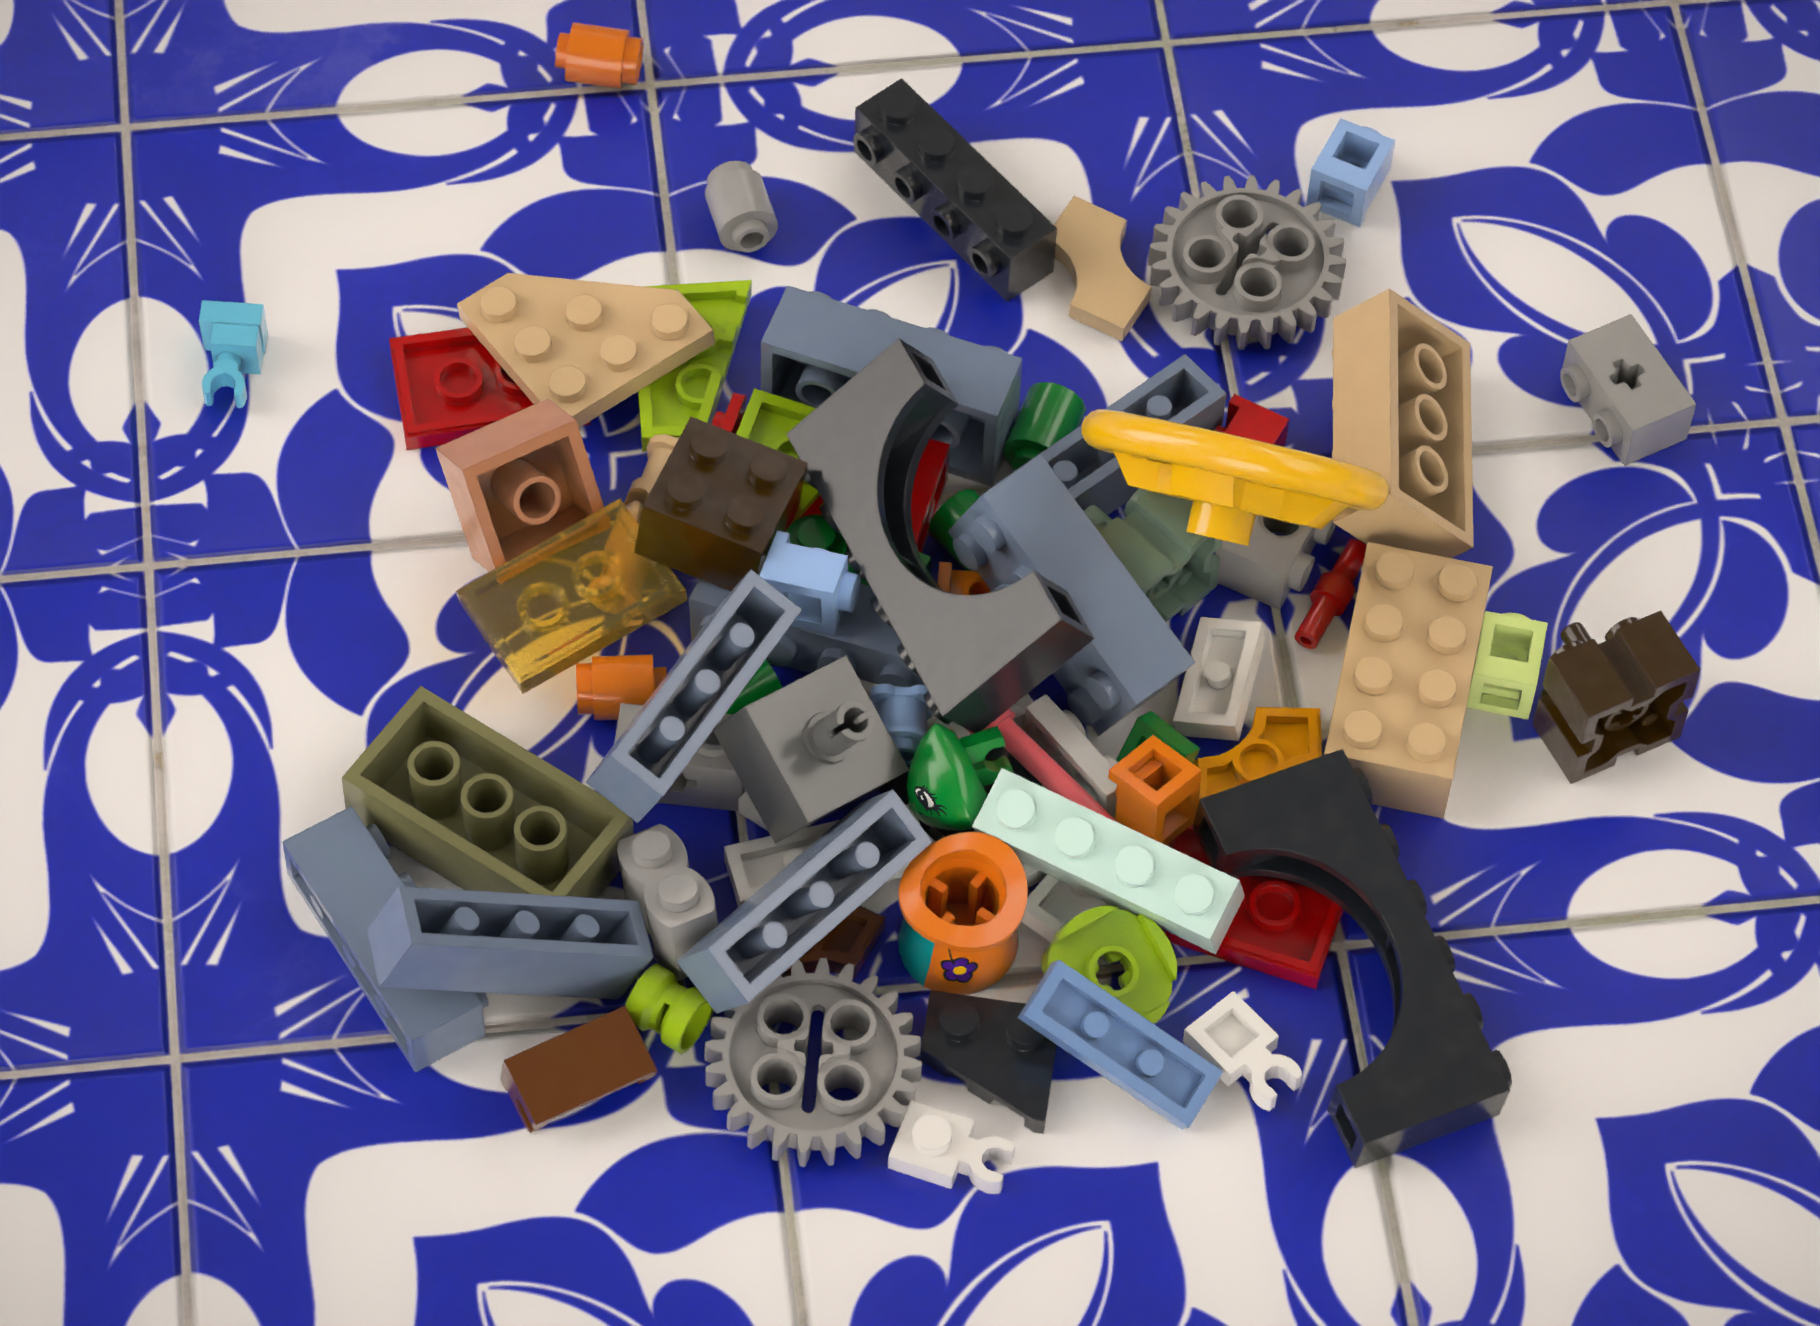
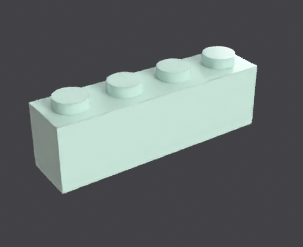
M1003 768L972 825L975 832L986 833L1005 842L1015 852L1021 862L1102 901L1119 907L1121 910H1127L1134 915L1142 914L1153 920L1161 929L1214 954L1217 953L1245 897L1240 880Z

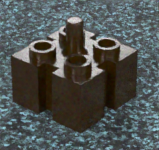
M1661 610L1639 620L1636 617L1621 620L1609 629L1605 635L1606 641L1597 644L1595 639L1591 638L1580 622L1571 623L1562 630L1560 637L1565 645L1561 646L1549 657L1542 684L1544 689L1541 693V698L1538 700L1532 725L1570 784L1615 766L1617 757L1630 751H1634L1638 756L1681 737L1689 711L1683 701L1693 697L1701 669Z

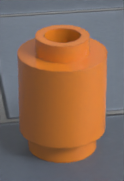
M573 22L570 33H559L555 67L565 69V81L617 89H622L623 83L637 85L642 65L644 39L630 36V30Z
M653 654L592 656V663H576L578 715L594 714V721L618 720L621 703L644 705L667 675L666 667H653Z

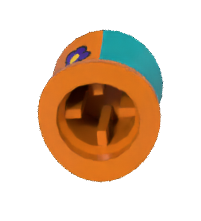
M980 832L953 834L926 847L905 869L898 888L899 906L904 916L898 934L899 953L903 965L910 975L922 986L933 991L968 995L990 987L1009 971L1016 958L1019 946L1017 928L1025 912L1028 887L1022 863L1005 842L995 836Z

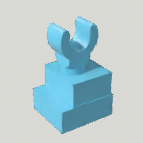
M202 300L199 325L204 351H211L214 364L213 368L204 375L202 380L205 404L211 406L214 401L213 395L218 388L228 386L234 388L236 406L242 408L247 400L245 379L242 373L261 374L263 355L266 354L268 328L264 304Z

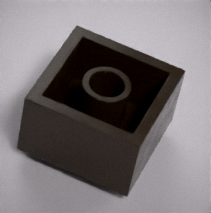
M690 417L643 504L634 553L732 591L750 570L760 575L776 532H786L798 511L808 462Z

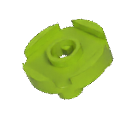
M1105 905L1086 910L1061 926L1050 946L1045 949L1041 957V967L1044 975L1052 962L1061 960L1153 1024L1160 1020L1171 1002H1168L1172 994L1173 981L1177 980V961L1169 939L1153 920L1142 914L1134 915L1127 910L1117 909L1119 907ZM1100 956H1104L1109 964L1120 961L1123 965L1125 973L1118 977L1120 990L1113 991L1108 984L1101 985L1098 982L1095 974L1099 971L1097 960Z

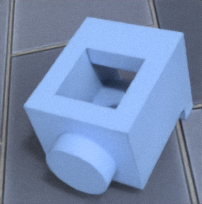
M1340 118L1311 168L1306 206L1319 202L1321 204V212L1361 227L1369 206L1391 169L1395 140L1381 135L1370 127L1359 126Z
M781 531L776 532L759 575L802 609L791 626L835 635L843 611L853 612L855 609L861 583L860 574L848 572V555L829 552L822 548L790 544L789 533Z

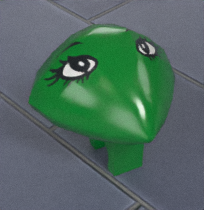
M934 724L921 738L912 757L907 778L909 808L920 821L928 826L950 831H964L973 828L972 825L988 796L983 786L994 783L1002 768L1013 773L1012 766L1006 755L994 761L985 760L990 750L1006 746L998 726L959 738L953 730L940 724Z

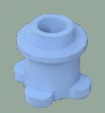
M891 684L875 685L870 689V700L873 701L875 709L906 765H909L921 738L927 733V720L932 717V712L923 697L928 690L925 685H915L912 687H897Z

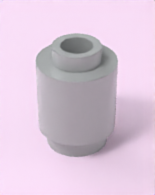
M729 161L717 166L710 172L707 177L705 198L722 245L730 250L753 252L765 246L775 235L778 221L761 175L743 161Z

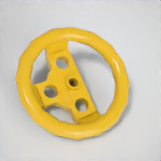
M1097 409L1092 411L1084 418L1081 432L1084 440L1090 446L1100 451L1115 454L1129 486L1193 501L1186 532L1249 546L1256 515L1321 530L1346 508L1374 511L1385 504L1388 498L1389 488L1386 480L1380 473L1351 463L1205 428L1113 410Z

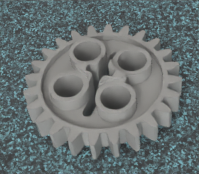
M1254 175L1249 176L1245 188H1237L1231 177L1225 176L1223 190L1217 192L1210 184L1204 181L1200 186L1199 199L1189 193L1182 192L1180 194L1179 209L1169 206L1164 209L1163 224H1155L1153 241L1150 244L1148 265L1151 266L1150 285L1159 287L1158 303L1160 305L1174 303L1172 320L1174 322H1179L1189 317L1193 318L1191 330L1193 336H1197L1207 328L1214 330V345L1218 346L1225 340L1228 334L1236 336L1239 350H1244L1249 337H1257L1264 349H1270L1272 334L1276 333L1289 344L1293 343L1296 325L1312 333L1315 329L1316 317L1328 318L1331 312L1332 300H1339L1346 267V259L1342 257L1344 239L1334 237L1336 225L1334 219L1319 221L1321 204L1319 202L1302 207L1300 205L1302 190L1298 188L1286 197L1280 195V181L1276 179L1266 190L1258 189L1257 180ZM1272 229L1267 235L1265 234L1267 230ZM1228 288L1229 291L1225 295H1222Z
M826 958L819 960L815 973H806L798 959L791 965V976L784 978L781 975L778 976L749 1003L723 1011L727 1018L712 1017L711 1036L714 1040L705 1041V1061L711 1063L705 1067L706 1086L717 1088L713 1091L714 1110L730 1109L727 1114V1129L730 1132L749 1125L747 1147L753 1149L767 1138L772 1141V1159L778 1161L783 1156L788 1147L797 1149V1159L800 1166H806L812 1150H821L825 1162L828 1166L834 1165L837 1147L844 1146L857 1159L861 1157L862 1137L865 1136L873 1143L881 1146L885 1141V1126L883 1122L900 1128L904 1118V1109L901 1105L909 1106L911 1100H916L917 1087L912 1083L918 1082L921 1079L922 1062L915 1059L920 1056L921 1038L920 1036L908 1035L912 1031L913 1024L911 1012L895 1014L898 1007V994L895 991L879 998L876 997L878 977L873 974L859 985L853 982V964L848 963L838 976L829 975V965ZM820 1010L825 1016L822 1029L816 1102L813 1112L806 1113L802 1110L811 1015L814 1011ZM786 1022L798 1029L790 1034H779L773 1032L768 1027L775 1023ZM851 1028L860 1031L864 1036L857 1040L848 1041L841 1039L835 1033L842 1029ZM770 1082H781L787 1084L792 1089L784 1094L774 1095L767 1093L761 1087ZM837 1088H847L853 1090L859 1096L849 1101H840L834 1099L828 1093Z

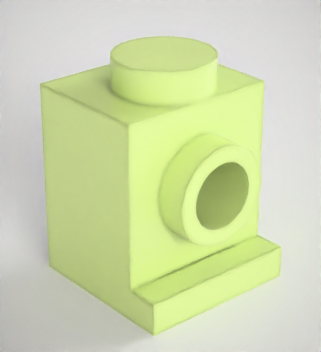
M1485 611L1466 708L1529 719L1538 682L1548 623L1531 620L1518 613L1500 614Z

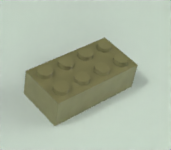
M422 686L417 689L341 777L346 809L352 806L365 826L374 823L379 828L387 843L464 890L599 898L621 871L617 851L618 840L634 834L633 819L604 796Z

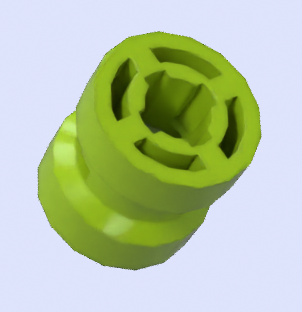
M659 964L652 965L644 972L632 989L625 1004L636 1028L641 1031L649 1029L656 1031L660 1034L663 1044L680 1054L687 1052L696 1043L713 1013V1008L696 986L688 989L678 984L677 975Z

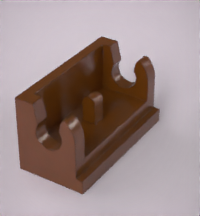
M623 1006L503 1060L500 1080L526 1129L531 1133L547 1125V1122L633 1083L637 1082L640 1084L651 1079V1077L656 1076L657 1068L626 1006Z

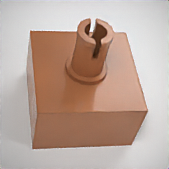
M549 399L435 448L472 558L498 581L612 531L577 421Z

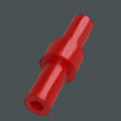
M1356 539L1349 540L1331 572H1325L1319 578L1310 594L1312 605L1294 635L1296 642L1304 648H1317L1334 616H1340L1344 613L1355 593L1352 584L1364 563L1367 548L1365 543Z

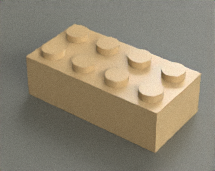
M1389 288L1333 318L1332 459L1380 473L1386 480L1389 488L1388 498L1385 504L1374 511L1346 508L1333 519V523L1366 544L1371 542L1453 558L1474 548L1470 343Z
M1368 542L1324 755L1341 749L1344 750L1352 769L1360 768L1366 776L1372 793L1371 804L1444 819L1493 566Z

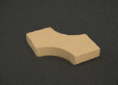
M1073 196L1054 224L1057 228L1055 259L1062 263L1070 273L1076 291L1070 303L1069 317L1123 341L1150 301L1152 286L1146 284L1133 274L1123 259L1121 245L1126 233L1127 220L1079 197Z

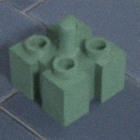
M1138 489L1125 506L1124 514L1127 517L1123 520L1118 516L1112 519L1096 505H1090L1084 510L1085 514L1165 622L1170 620L1176 613L1183 616L1216 587L1220 559L1213 553L1222 546L1223 541L1186 532L1193 501Z

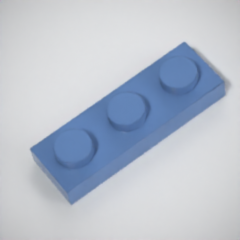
M1061 960L1051 963L1018 1016V1019L1180 1129H1186L1191 1126L1223 1073L1221 1069Z

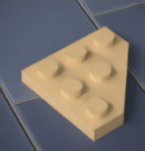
M507 273L457 303L460 319L530 401L535 405L546 399L551 400L576 419L578 427L588 423L715 344L713 329L678 290Z

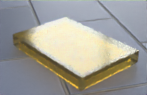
M621 499L614 501L456 590L459 603L522 694L687 601L686 590L670 567L634 553L639 524Z

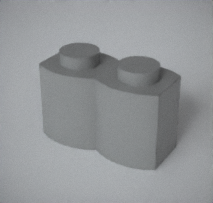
M658 824L618 840V858L625 899L639 901L646 930L651 935L653 952L658 963L677 975L678 980H681L688 976L677 963V960L718 925L717 912L712 889L699 873L689 868L687 851L681 839L668 827Z

